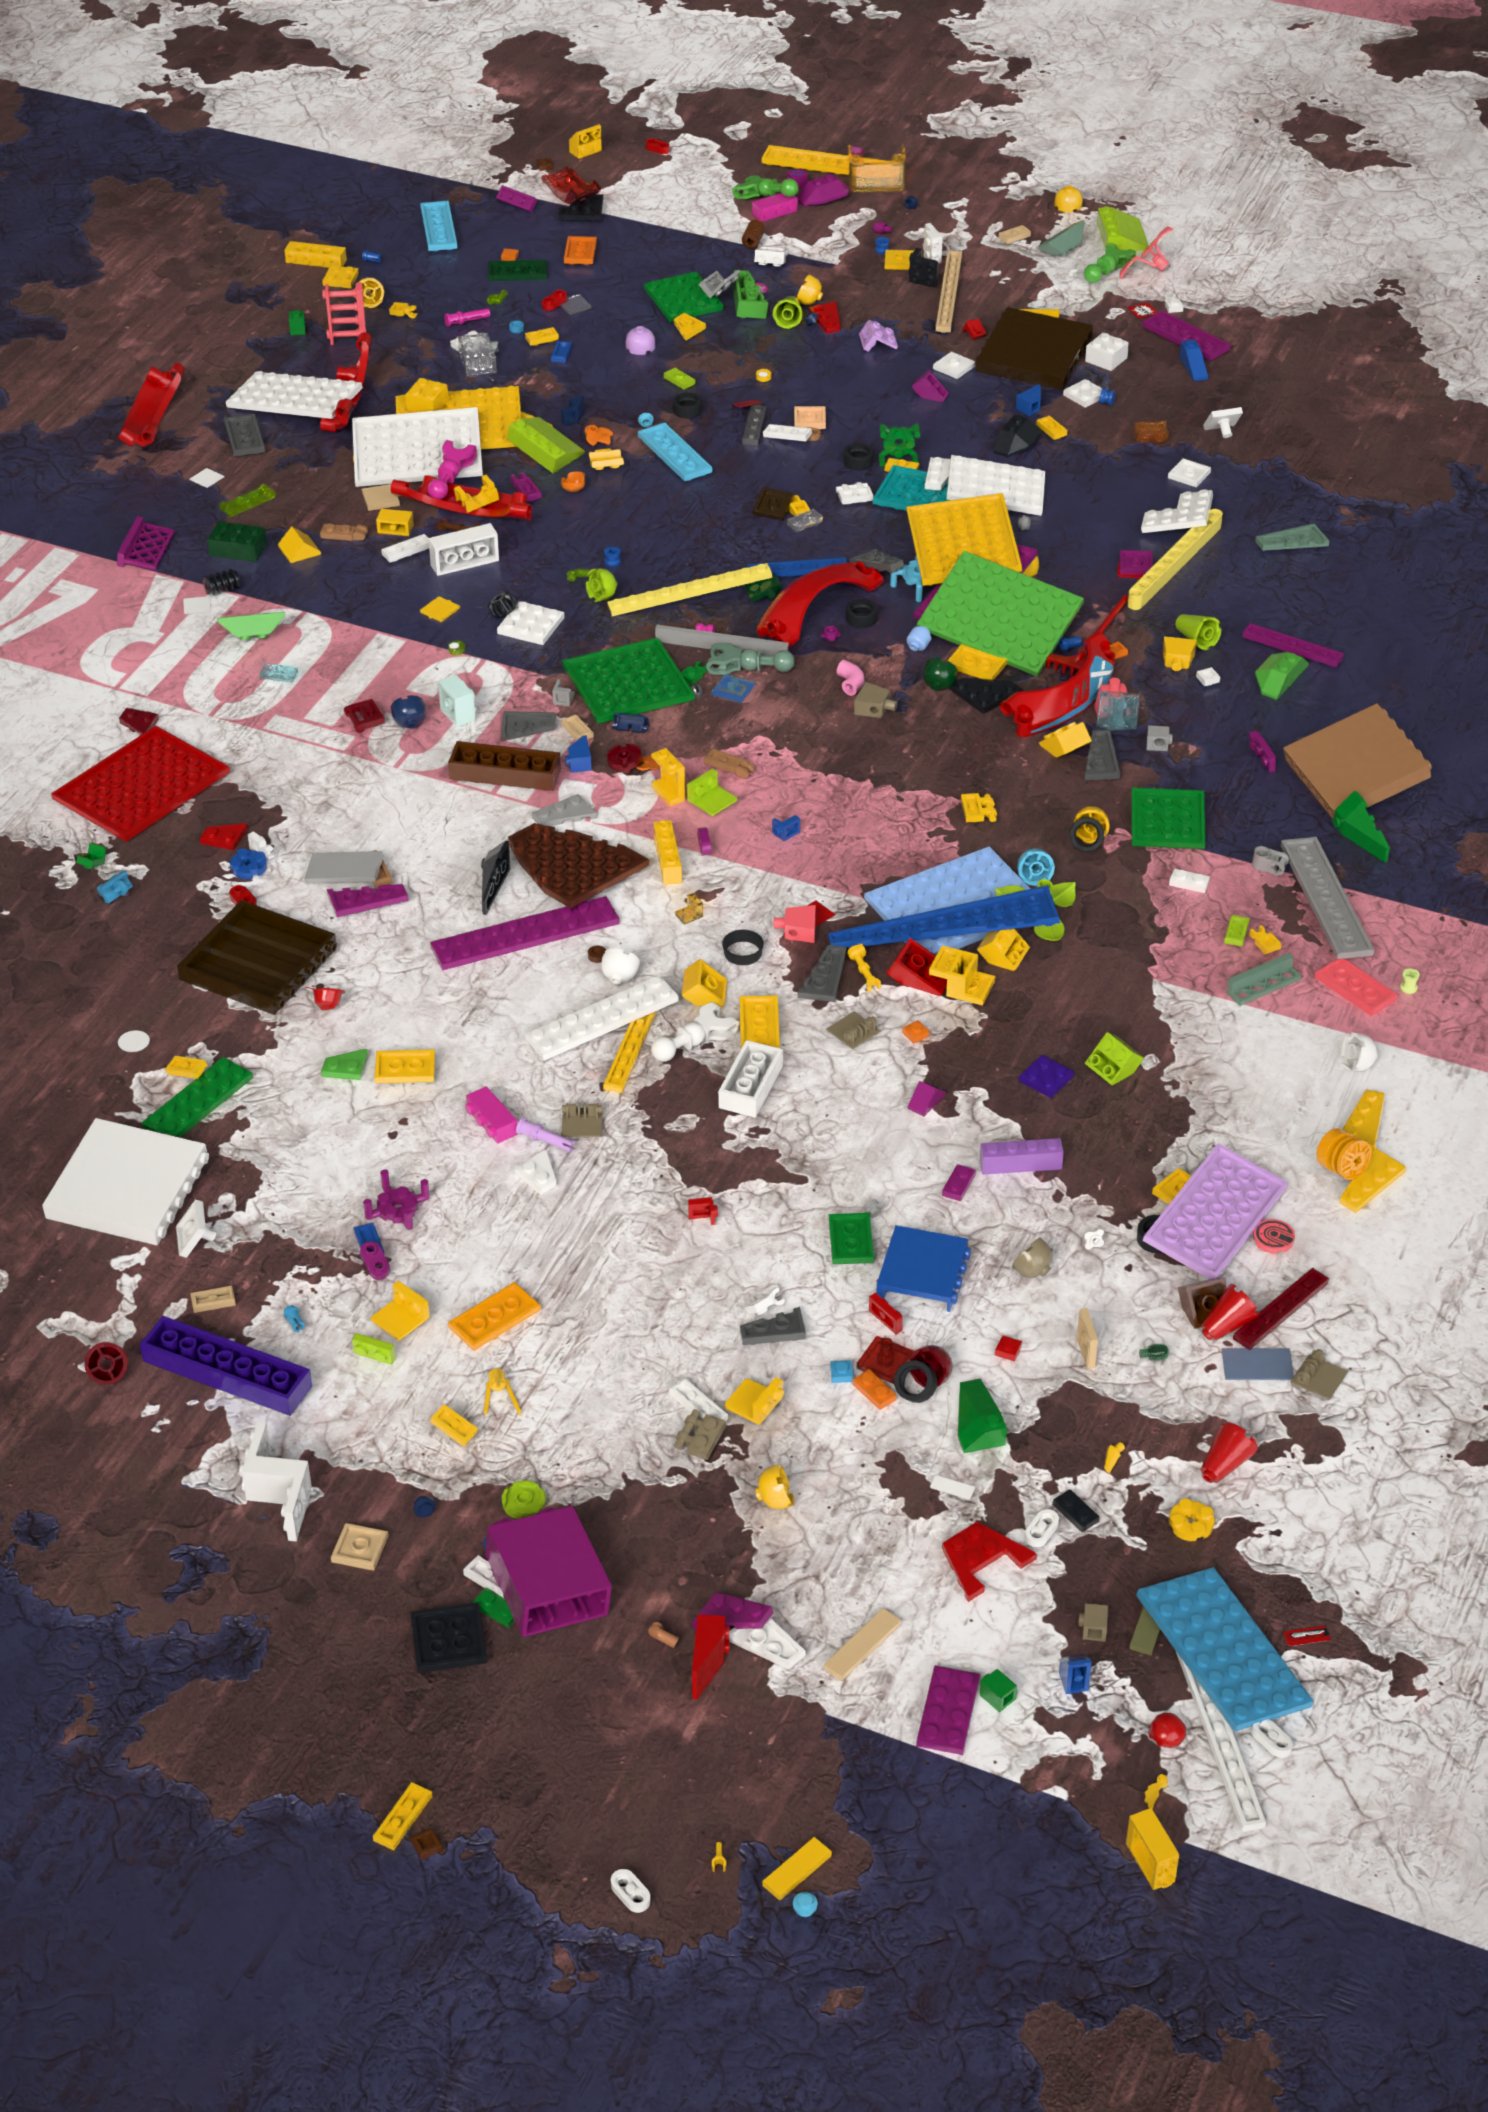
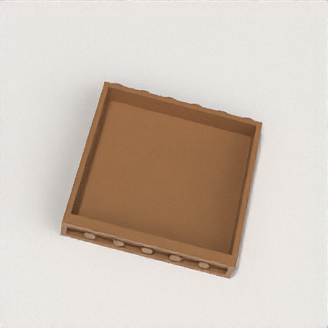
M1378 703L1283 747L1286 762L1332 819L1334 818L1335 809L1353 791H1357L1368 807L1431 778L1430 769H1432L1429 760L1423 758L1421 751L1414 747L1412 740L1406 738L1404 731L1397 727L1394 719H1390L1387 711L1384 708L1382 709Z

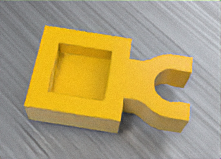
M1259 926L1258 932L1250 929V937L1255 939V945L1264 954L1281 949L1282 943L1272 933L1267 934L1263 926Z

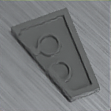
M504 711L501 741L555 730L556 712Z
M800 1307L793 1308V1312L785 1315L783 1312L778 1313L776 1318L769 1320L762 1318L740 1325L742 1345L806 1339Z

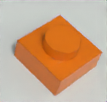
M919 1020L902 1027V1033L913 1044L929 1037V1030Z

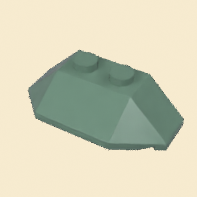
M1084 220L1073 223L1038 245L1040 251L1052 256H1063L1068 253V250L1071 251L1077 248L1076 245L1082 242Z

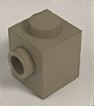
M1085 1604L1084 1613H1079V1626L1083 1627L1082 1640L1106 1642L1108 1605Z

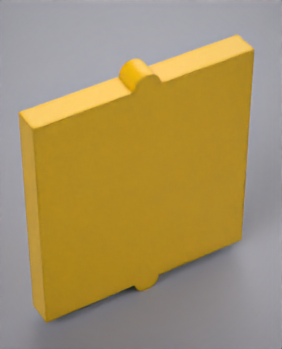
M438 596L420 609V613L442 622L460 609V605Z

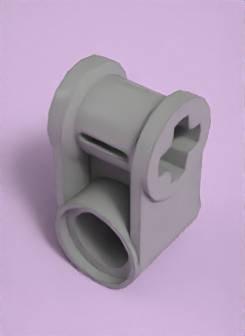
M1258 846L1254 850L1252 867L1256 870L1279 876L1284 873L1289 857L1284 852Z

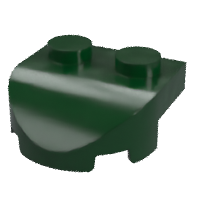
M772 574V578L745 584L752 603L768 596L769 600H772L777 596L776 592L778 589L781 590L782 588L780 580L774 574Z

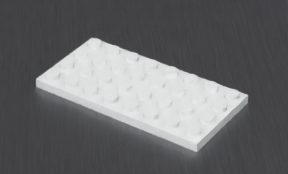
M257 371L226 401V406L228 408L333 419L336 416L335 409L338 401L345 398L352 400L362 389V383Z

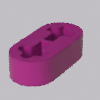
M707 827L697 828L701 855H711V842Z

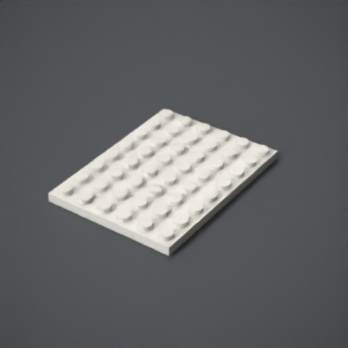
M477 407L352 418L356 487L391 484L394 479L406 482L423 481L425 475L439 479L438 468L443 462L442 446L446 440L454 441L453 446L456 449H463L468 444L476 445L477 449L474 463L469 467L463 468L455 478L483 476Z

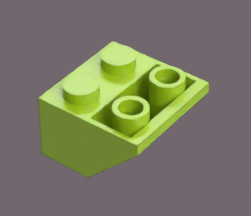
M1107 1032L1085 1064L1110 1085H1114L1132 1075L1144 1060V1057L1122 1039Z

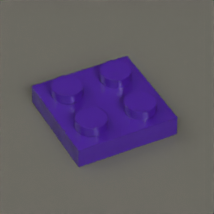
M1041 1055L1019 1076V1082L1052 1098L1074 1077V1071Z

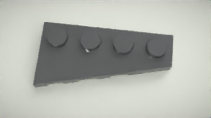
M876 549L850 558V562L861 561L867 568L873 567L878 569V571L886 570L889 573L897 572L899 568L904 567L902 559L891 557L889 554L884 555V552H878Z
M1110 730L1092 731L1085 780L1120 779V770Z
M828 945L819 958L817 966L813 967L811 975L804 981L802 989H799L797 998L826 1002L836 1001L847 947Z

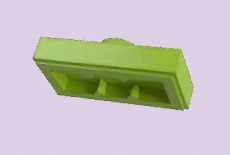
M677 368L664 373L665 379L683 390L695 385L694 378Z
M1231 915L1224 944L1243 947L1250 918Z

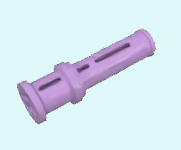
M522 1117L517 1124L516 1133L519 1135L525 1134L531 1137L533 1141H544L568 1153H571L574 1149L570 1146H575V1141L543 1129V1126L539 1123H531L527 1118Z

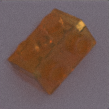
M1166 421L1134 423L1136 442L1167 441L1169 430H1167Z

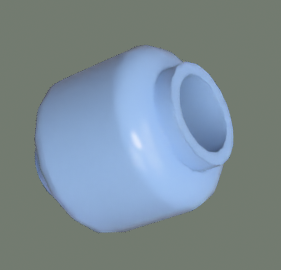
M924 626L914 627L906 639L909 648L913 651H924L931 641L930 631Z

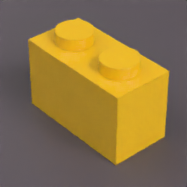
M381 509L376 519L377 532L409 536L414 526L413 512Z

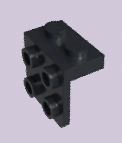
M916 248L909 257V282L935 288L938 280V261L922 257V249Z

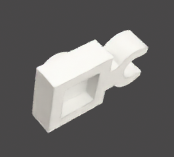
M1165 294L1164 301L1168 313L1183 312V305L1180 299H1176L1175 294H1172V297H1168Z
M254 831L248 834L249 848L251 850L264 852L267 860L274 857L270 852L273 850V847L269 844L266 845V841L262 836H259Z

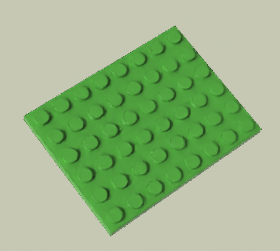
M963 551L919 619L917 626H924L930 631V634L955 644H962L997 657L1007 658V665L1038 677L1047 663L1046 657L1055 650L1084 603V598Z

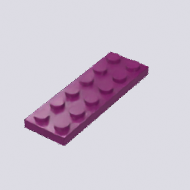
M1163 310L1142 321V327L1178 345H1181L1182 341L1196 340L1201 349L1202 356L1206 360L1211 361L1231 348V344Z

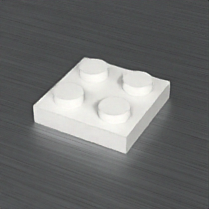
M1084 379L1065 389L1063 395L1086 408L1099 401L1102 388Z

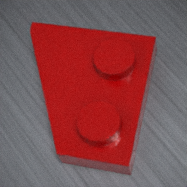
M246 823L207 827L200 837V844L234 850L248 830V826Z

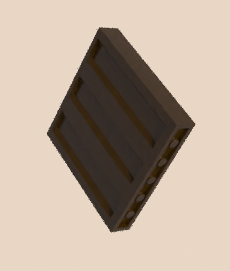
M240 900L177 965L179 980L275 1015L295 995L296 991L305 984L308 978L316 972L321 964L325 963L326 959L335 952L337 948L335 933Z

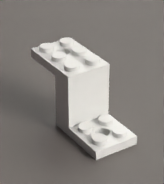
M258 1421L255 1430L251 1431L250 1447L247 1446L245 1450V1463H242L240 1466L239 1474L240 1477H243L242 1491H245L246 1500L283 1504L281 1515L285 1517L284 1531H287L288 1541H297L312 1491L308 1461L269 1457L271 1449L267 1423Z

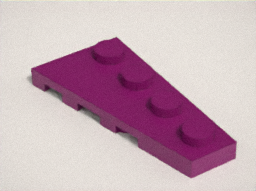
M403 884L380 885L378 889H372L369 886L361 887V890L342 888V891H333V889H327V895L336 917L408 901V894Z

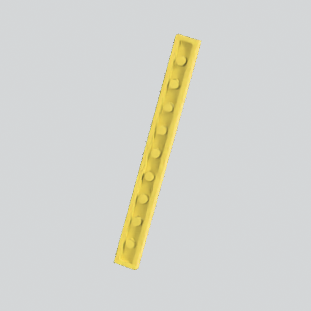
M767 563L621 599H614L607 602L611 615L616 616L772 578V572Z

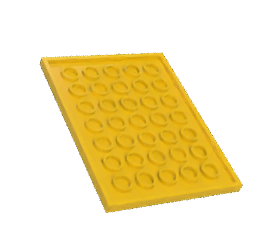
M519 386L448 391L449 400L441 410L478 408L481 450L517 447L507 440L509 425L521 418ZM405 395L395 396L396 414L415 413L407 410Z
M1003 493L906 507L923 586L943 583L963 551L1011 570L1022 572V565Z

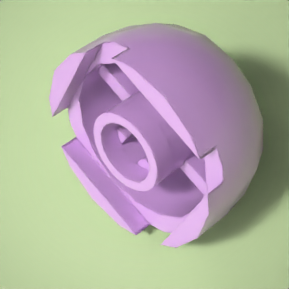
M637 326L630 330L626 336V350L629 349L630 353L636 355H644L649 350L651 353L655 349V336L651 330L643 326Z

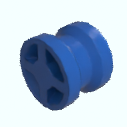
M887 237L876 238L875 244L877 246L875 247V252L885 254V250H889L890 240Z
M1103 388L1099 403H1108L1109 406H1113L1116 391H1108Z
M617 547L606 548L604 550L605 564L609 567L620 565V549Z

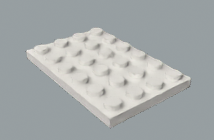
M951 455L946 499L956 500L1003 493L1007 510L1041 516L1043 511L1045 471Z

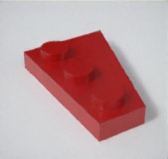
M836 301L809 307V313L813 311L818 314L816 322L826 334L840 331Z

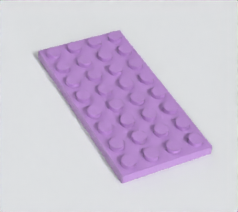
M1218 1143L1144 1235L1143 1241L1208 1279L1218 1278L1286 1190L1289 1183Z

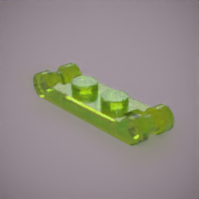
M261 484L258 489L229 502L222 501L219 504V509L229 517H232L273 499L276 492L266 484Z

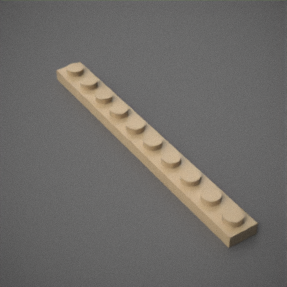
M948 250L936 322L937 332H951L962 251Z

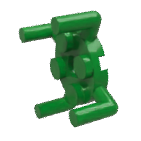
M916 423L909 429L907 427L897 428V426L889 429L885 424L879 426L880 437L884 438V450L878 455L880 467L886 465L885 457L888 454L896 458H902L909 454L912 457V462L919 463L918 454L913 450L915 446L914 437H920L919 424ZM902 439L903 442L897 444L895 443V440Z

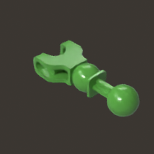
M758 175L749 176L745 179L746 183L737 184L732 188L733 195L737 199H749L761 195L769 197L779 192L786 197H793L798 192V184L793 179H785L782 183H778L777 179H764ZM738 190H743V194H740Z
M1113 243L1106 245L1105 255L1097 259V264H1090L1084 269L1083 275L1085 280L1089 283L1098 282L1102 274L1108 275L1114 269L1123 267L1136 256L1137 251L1132 249L1118 250L1116 249L1117 245Z

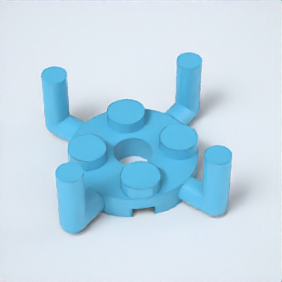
M915 556V560L910 561L907 566L905 564L902 569L891 573L890 586L896 587L897 575H902L906 580V584H916V602H921L923 585L917 557Z

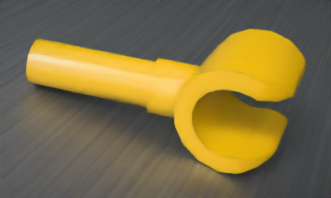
M721 1842L716 1843V1856L712 1860L713 1872H715V1865L722 1864L723 1872L726 1871V1860L722 1856Z

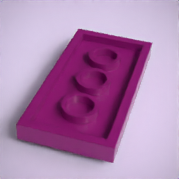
M934 1665L917 1737V1747L963 1755L980 1674Z

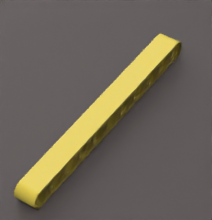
M1211 509L1207 526L1192 527L1129 590L1128 607L1130 609H1141L1221 529L1223 515L1221 510Z

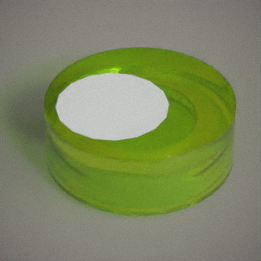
M459 640L450 642L448 644L449 653L452 655L463 654L465 652V643Z

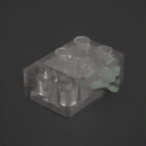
M488 333L458 337L459 355L467 376L497 372L495 352H498V341L491 342Z

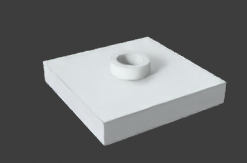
M950 352L934 363L933 369L958 379L976 365L975 361Z

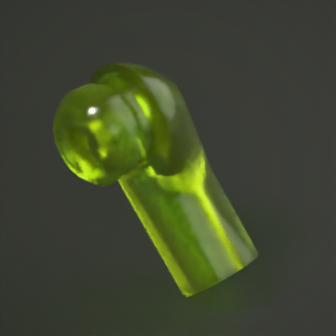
M503 289L499 294L489 295L487 303L490 305L500 304L508 295V292Z
M589 569L569 570L566 574L567 580L573 582L576 580V577H589L587 576Z

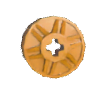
M1340 1128L1328 1131L1322 1137L1316 1152L1317 1161L1321 1166L1348 1180L1356 1179L1363 1174L1370 1163L1372 1155L1368 1142Z

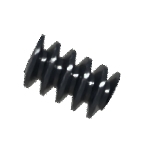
M229 569L228 573L226 571H222V574L217 572L215 576L210 574L209 578L207 576L203 577V585L207 595L211 592L214 596L215 590L221 594V588L225 592H227V587L234 590V585L238 589L240 588L239 577L235 569L234 571Z

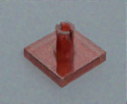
M876 1335L858 1360L856 1369L863 1372L870 1369L878 1378L894 1384V1376L898 1368L903 1363L909 1361L914 1350L894 1343L890 1338H882Z

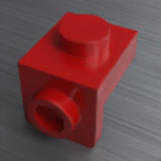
M979 318L968 320L962 329L963 333L968 331L973 341L985 337L987 334Z
M712 1197L688 1199L689 1220L709 1217L710 1224L715 1225V1217H718V1206L713 1205Z

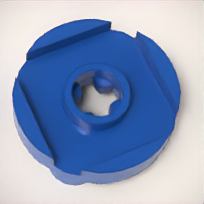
M245 848L239 849L237 854L230 860V869L236 877L241 879H252L253 875L256 874L260 876L267 869L265 853Z

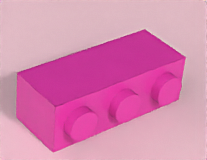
M780 193L753 201L752 215L763 222L796 212L798 198L795 196L786 197Z
M487 1086L466 1095L467 1104H465L467 1113L476 1119L477 1124L480 1127L482 1126L486 1130L487 1135L493 1138L497 1144L518 1135L516 1133L517 1119Z

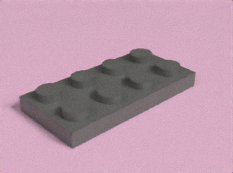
M255 414L224 418V425L234 456L265 452Z

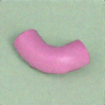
M843 659L839 663L837 675L846 679L842 683V689L847 695L853 696L864 685V673L852 662Z

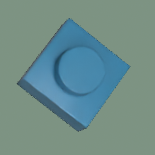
M852 1360L830 1361L832 1383L853 1382Z

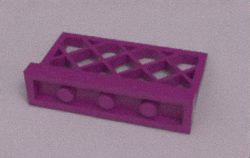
M137 516L118 551L117 566L124 567L125 564H130L156 571L175 534V530L143 522L144 517ZM156 535L158 538L152 539L151 536ZM157 551L158 554L153 555L151 552ZM152 560L154 564L147 563V561Z

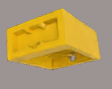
M1152 1808L1130 1815L1126 1839L1127 1847L1153 1890L1160 1887H1169L1176 1879L1179 1859L1177 1849Z

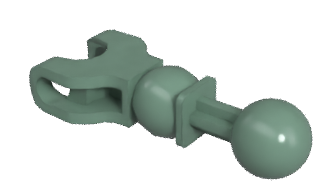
M716 643L711 647V658L707 661L706 669L710 674L726 675L733 671H741V668L748 671L757 668V671H760L761 665L774 666L780 672H787L793 668L795 660L792 653L786 650L778 651L774 656H765L761 654V649L758 652L752 649L742 652V648H736L729 643ZM715 650H720L722 653L719 654ZM712 664H716V665H720V666L717 667V668H714V667H712L711 665H712Z

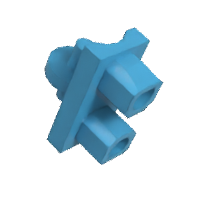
M123 870L117 875L115 874L110 880L97 887L98 893L104 898L105 903L109 904L120 895H126L128 890L133 887L128 879L127 871Z

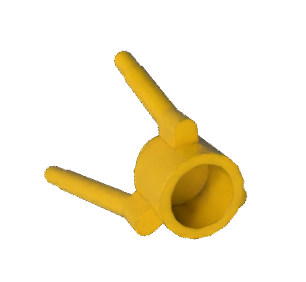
M498 1368L492 1369L488 1373L489 1381L486 1382L483 1413H488L491 1389L501 1391L505 1387L517 1413L521 1414L522 1411L511 1389L510 1382L505 1378V1372Z

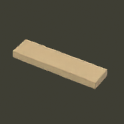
M882 1608L824 1664V1669L840 1681H843L901 1625V1620Z

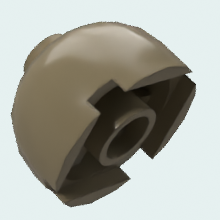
M1040 1237L1030 1244L1031 1247L1024 1250L1012 1264V1267L1023 1277L1035 1278L1038 1275L1043 1277L1051 1270L1049 1265L1053 1254L1047 1243Z

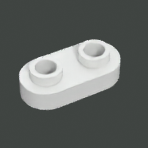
M1044 1509L1036 1515L1026 1529L1025 1540L1027 1544L1032 1547H1042L1047 1543L1059 1525V1516L1055 1511Z
M1267 1719L1262 1721L1261 1724L1259 1722L1253 1724L1251 1728L1252 1736L1272 1755L1280 1758L1290 1755L1293 1741L1273 1721Z
M620 1869L612 1874L611 1889L629 1910L639 1913L648 1909L650 1906V1893L631 1871Z

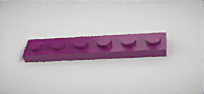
M1250 623L1243 631V638L1294 653L1297 656L1324 663L1331 667L1337 668L1343 660L1344 653Z

